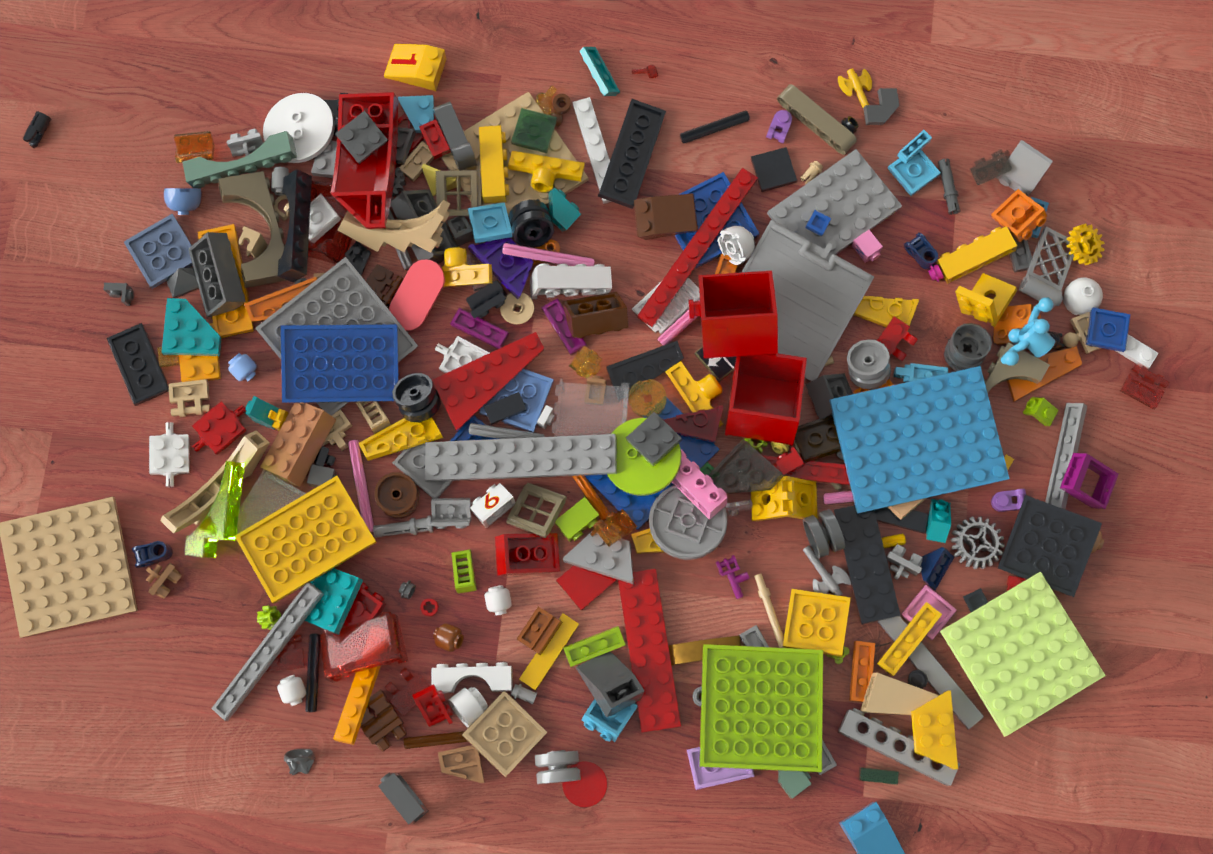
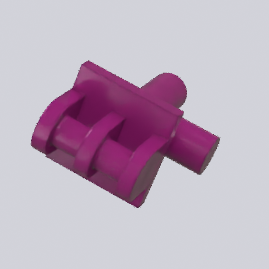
M732 555L730 559L724 558V561L720 563L717 561L716 565L719 575L728 576L735 597L739 599L743 597L739 583L750 578L747 572L735 575L734 571L739 570L740 566L735 556Z

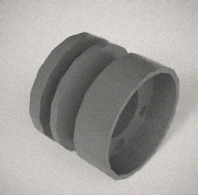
M973 323L963 324L956 328L944 350L945 361L952 369L960 371L978 367L982 364L992 345L991 337L986 329Z

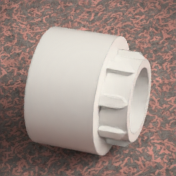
M470 687L468 690L463 688L448 699L451 708L466 727H470L488 707L484 697L475 687Z

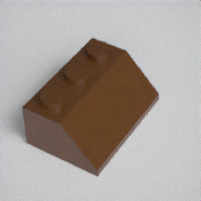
M617 291L563 301L568 328L573 338H584L587 335H600L604 332L621 331L624 328H628L627 307Z

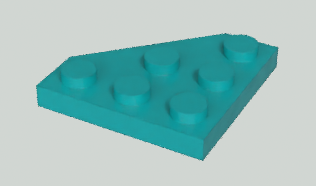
M167 298L161 353L163 355L220 356L222 340L220 335L187 299Z

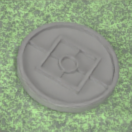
M673 485L664 490L651 507L649 515L650 532L658 547L668 555L684 560L702 558L713 552L725 536L727 530L726 509L724 507L709 520Z

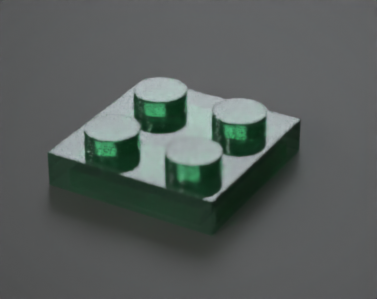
M521 108L511 144L547 153L557 123V117Z

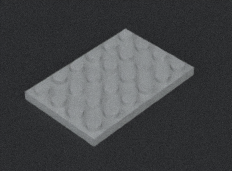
M855 149L770 209L767 214L773 221L825 249L828 243L832 244L830 253L837 255L852 244L854 239L867 230L873 229L901 209L902 205L857 149ZM814 210L831 218L823 236L805 228Z

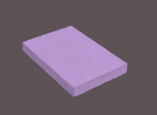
M700 747L687 750L695 790L755 777L753 769L699 767Z

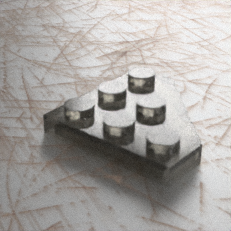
M744 439L708 475L713 480V484L717 488H722L726 494L771 490L784 477L775 466Z

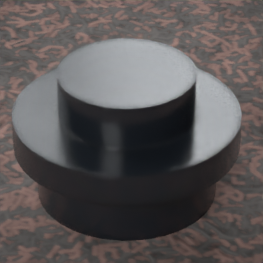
M851 116L843 118L841 121L842 125L853 134L859 127L857 121Z
M914 670L908 676V684L920 689L925 688L928 683L926 673L921 670Z

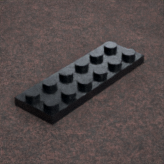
M631 99L598 197L631 209L634 208V200L637 199L666 113L665 110Z
M855 505L835 509L834 514L845 541V549L843 551L861 624L901 616L875 511L857 514Z

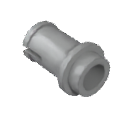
M515 684L511 693L514 699L517 697L533 705L537 692L521 687L522 684Z

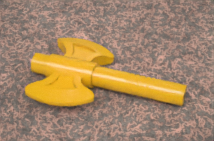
M853 68L847 71L849 79L838 76V84L841 90L849 97L852 96V90H854L862 108H864L869 103L863 88L867 91L871 90V77L866 69L862 70V74L859 77Z

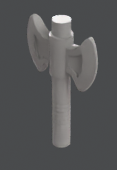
M810 546L803 549L804 553L823 580V582H819L813 579L814 592L827 594L830 590L834 595L841 596L843 593L839 589L838 584L851 585L848 574L843 569L832 566L833 575H831L816 557Z

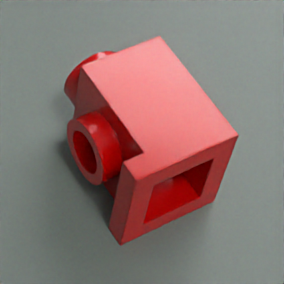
M794 447L790 449V454L785 452L778 456V461L772 465L777 475L787 476L804 466Z

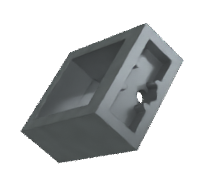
M389 772L381 778L380 781L382 783L378 787L408 825L416 823L429 812L399 773Z

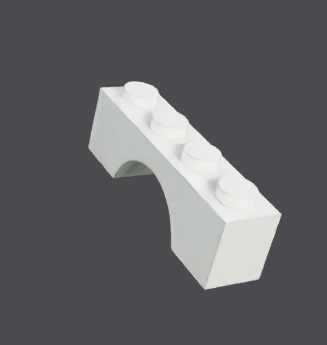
M506 662L496 663V666H488V663H476V667H468V664L465 663L456 664V667H448V664H437V668H432V685L434 684L437 691L442 690L443 693H454L460 681L472 676L484 679L493 692L513 691L512 666H508Z

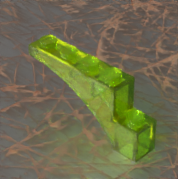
M226 461L217 497L203 522L190 536H186L184 555L216 558L217 540L236 541L235 536L238 531L245 463Z

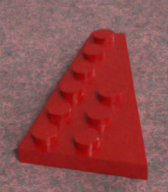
M536 332L432 380L456 432L475 416L483 406L491 401L520 371L544 351V347Z

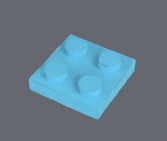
M922 150L906 164L899 158L887 168L910 196L941 174Z
M505 202L468 208L475 243L512 237V229Z

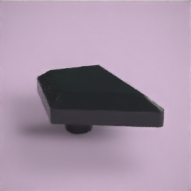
M356 241L345 253V256L362 276L371 251Z

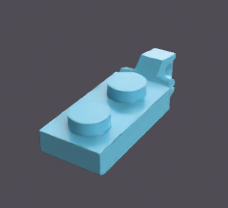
M910 363V365L905 364L904 368L896 367L893 377L904 378L903 382H911L947 374L948 367Z

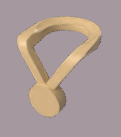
M286 195L278 197L274 205V210L278 212L279 217L284 221L290 215L289 203L284 207L286 214L279 211L278 203L283 199H287Z

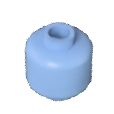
M239 353L228 362L230 364L228 370L238 381L245 379L249 381L256 375L254 371L257 369V364L248 354L241 355Z

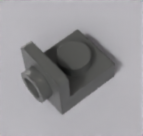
M104 283L103 290L110 297H121V302L126 306H130L134 298V291L127 283Z

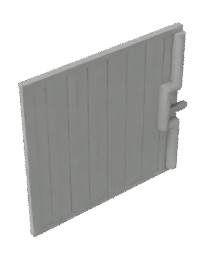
M771 220L742 272L772 270L778 314V353L807 358L805 378L812 382L821 373L874 276L830 253L832 244L828 243L825 249Z

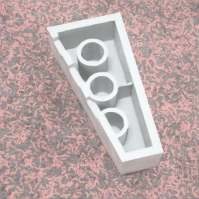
M539 264L530 276L531 299H538L537 295H547V298H554L556 295L564 294L566 297H573L578 295L579 292H582L583 296L609 293L612 289L611 267H605L603 264L586 266L585 264L568 266L567 264H559L557 266Z

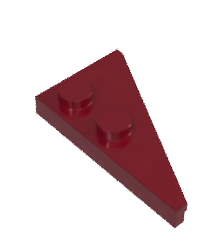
M720 405L708 410L703 409L694 413L676 415V417L663 420L678 435L715 443L723 406Z

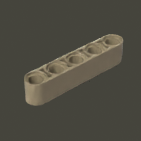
M789 84L777 97V101L782 107L838 153L845 155L857 142V138L852 132L794 85Z

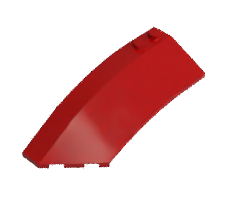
M394 92L339 94L338 131L365 111L388 140L385 145L358 164L337 137L336 159L330 194L366 229L386 228L390 210L398 138L399 101Z

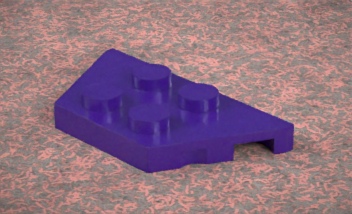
M510 237L486 241L478 245L470 244L468 250L482 264H492V274L519 299L533 266V261L529 258L502 253L504 243L516 245Z

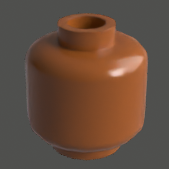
M444 623L435 629L433 638L438 648L453 652L462 646L464 635L460 628Z

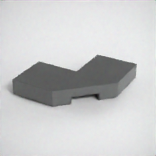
M880 88L877 91L880 105L864 106L866 125H883L899 107L897 88Z

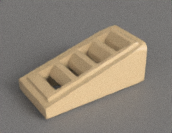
M373 401L372 404L365 408L363 406L369 402H356L374 434L391 426L377 401Z

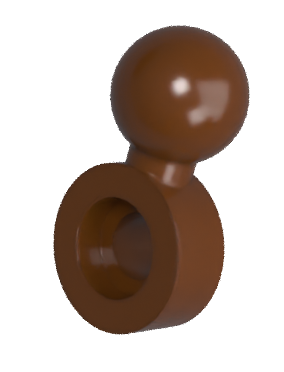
M558 94L553 99L555 112L551 113L548 117V121L553 127L560 126L563 122L562 114L567 113L571 109V100L566 94ZM561 103L566 104L564 107L559 106Z

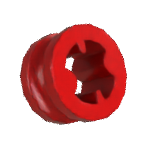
M428 598L421 603L420 609L424 615L433 616L438 612L439 605L435 600ZM427 602L435 605V609H432L433 612L431 613L424 609V606H427Z

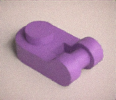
M780 110L776 112L766 138H775L778 142L784 143L792 122V116L788 111ZM776 128H777V129H780V130H782V132H781V133H780V132H777V131H775V129H776Z
M1017 489L998 492L992 497L991 505L998 512L1020 510L1026 490ZM1011 497H1017L1018 503L1012 504Z

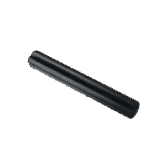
M745 110L685 131L680 134V139L685 144L750 120L749 113Z
M319 634L309 635L305 711L312 713L317 711L321 638Z

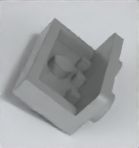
M432 498L431 526H436L438 529H444L447 526H455V528L461 529L469 526L471 523V498Z

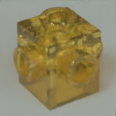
M583 346L577 352L569 367L575 370L580 377L587 379L592 374L595 376L601 369L599 364L602 358L595 351Z

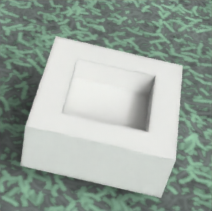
M548 405L545 406L537 421L538 426L545 429L547 425L550 426L555 418L553 408Z

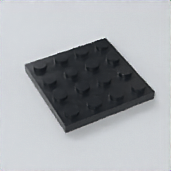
M1025 495L998 569L1024 579H1028L1041 572L1051 589L1074 597L1102 523Z

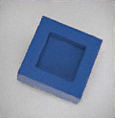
M814 210L805 228L823 236L831 218Z

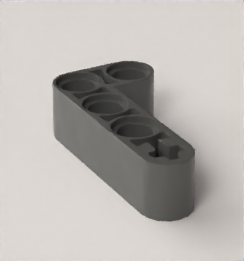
M449 101L434 107L435 116L458 170H465L477 165L472 147L465 137L451 102Z

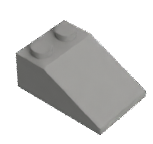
M1021 140L996 178L1004 186H1009L1014 191L1019 189L1029 197L1053 161Z

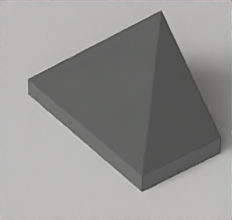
M179 268L167 280L173 298L199 289L194 268Z

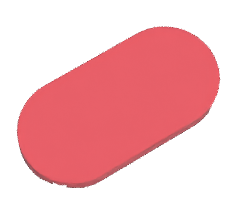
M425 259L415 262L409 268L389 306V311L405 330H414L425 322L445 284L442 267L432 260Z

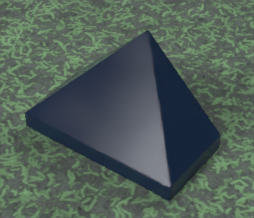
M944 547L922 556L923 559L920 566L922 568V579L933 590L937 589L954 559V556Z

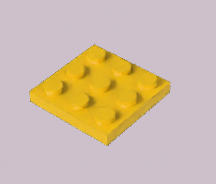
M792 589L783 648L823 650V654L842 657L851 598Z

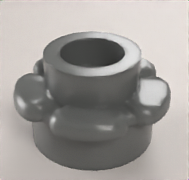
M410 580L407 583L403 582L399 589L401 598L410 599L413 596L416 585L412 584Z

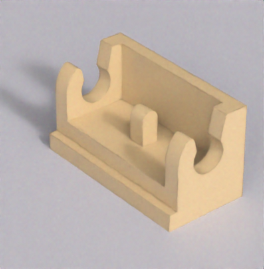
M244 226L242 229L243 233L239 238V245L241 246L246 239L249 243L246 254L248 257L252 255L256 259L266 250L268 244L261 233Z

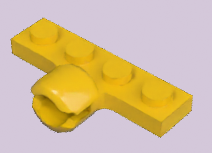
M518 151L511 152L508 163L509 170L533 174L531 187L539 193H547L552 190L556 178L581 182L585 163Z
M460 247L445 249L444 266L442 267L445 276L444 287L492 284V264L468 265L466 249Z
M682 361L665 371L693 413L698 410L712 409L713 407L710 402L723 392L722 386L714 375L708 374L700 381H695ZM720 419L719 427H721L722 425H724L723 422L721 421V419Z

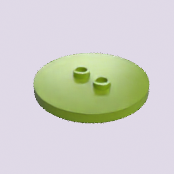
M636 418L626 421L611 433L617 435V474L607 475L619 489L637 496L652 495L670 485L679 472L682 458L680 444H678L653 467L626 440V437L647 418Z

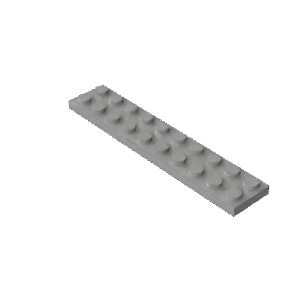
M616 434L426 442L425 481L427 482L617 474Z

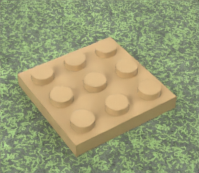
M503 691L462 736L506 777L544 737L547 731Z

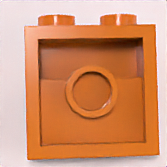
M1017 189L991 216L1001 226H1007L1012 237L1021 242L1023 239L1028 240L1037 226L1041 227L1045 224L1047 214L1042 206Z

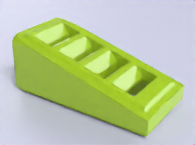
M471 549L452 552L454 582L457 593L476 591ZM457 559H468L467 561L457 562ZM468 566V568L458 570V567ZM469 574V576L459 578V575Z

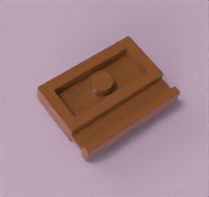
M538 606L517 637V640L541 655L563 622Z

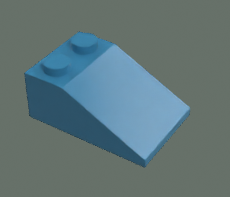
M877 802L870 803L839 822L857 854H905Z

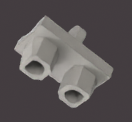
M252 129L247 132V136L243 137L238 133L231 134L227 144L232 156L243 154L247 156L257 150L263 144L260 133L256 129Z
M898 544L886 556L887 561L894 564L890 567V570L895 572L894 578L898 580L900 575L908 578V572L917 576L922 569L920 566L923 557L913 553L909 561L902 558L906 549Z

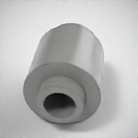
M275 167L272 172L271 191L275 195L284 196L282 194L283 177L290 174L288 168Z

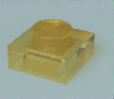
M162 347L157 348L159 366L161 368L180 365L179 355H163L161 353Z

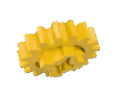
M1087 224L1073 227V230L1069 231L1070 237L1066 239L1070 242V244L1066 245L1067 248L1071 249L1069 255L1073 254V260H1078L1079 264L1089 265L1098 262V259L1102 258L1100 252L1105 250L1101 247V245L1105 244L1104 241L1100 240L1102 234L1098 235V229H1093V225L1087 226Z

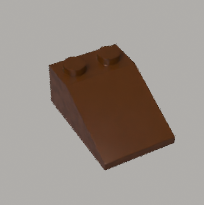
M693 193L634 200L637 235L641 239L648 240L698 231Z

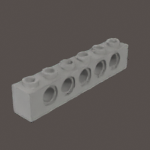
M853 708V711L847 710L838 733L946 786H951L957 770H952L943 764L940 765L938 770H935L931 765L932 760L926 756H922L919 761L915 760L913 757V736L908 735V737H905L895 727L890 726L887 728L882 726V721L874 717L870 720L864 717L865 713ZM860 722L867 725V732L865 734L858 731V724ZM878 731L885 734L886 738L883 743L878 742L876 739ZM897 740L904 744L901 752L897 751L894 747Z

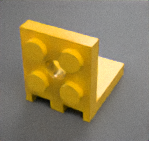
M982 273L972 291L959 286L955 293L961 313L973 315L974 319L989 322L991 326L995 327L1017 292V287ZM988 294L996 295V297L993 300L987 298L986 296Z
M789 476L751 482L752 521L757 522L782 517L804 519L811 515L818 519L816 482ZM770 495L771 499L770 502L767 504V497Z

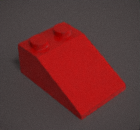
M533 533L502 534L495 537L497 576L560 572L558 533H549L546 538Z

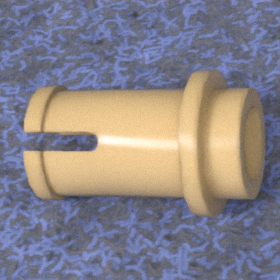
M811 162L809 164L810 167L800 177L802 181L806 180L805 184L813 180L818 173H822L823 166L819 162Z

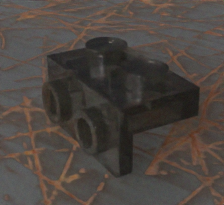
M1002 149L997 150L991 154V158L985 160L983 157L974 162L975 165L970 168V171L977 185H981L1012 170L1008 160L1011 156L1008 150L1004 152Z

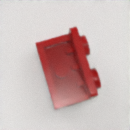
M434 684L412 695L429 727L447 719L449 725L453 723L451 718L454 715L449 704H444L446 698L442 690L437 691Z

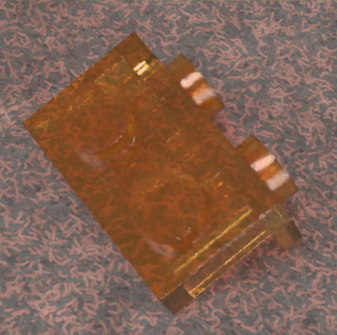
M210 131L174 135L176 163H182L197 157H202L206 160L214 159L215 144Z
M622 509L617 513L615 511L611 512L605 518V521L600 519L593 525L594 530L590 535L593 537L599 534L610 547L634 531L637 525Z

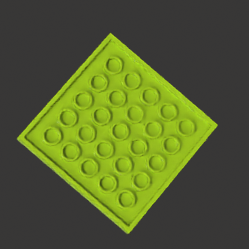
M703 644L699 767L821 773L823 650Z

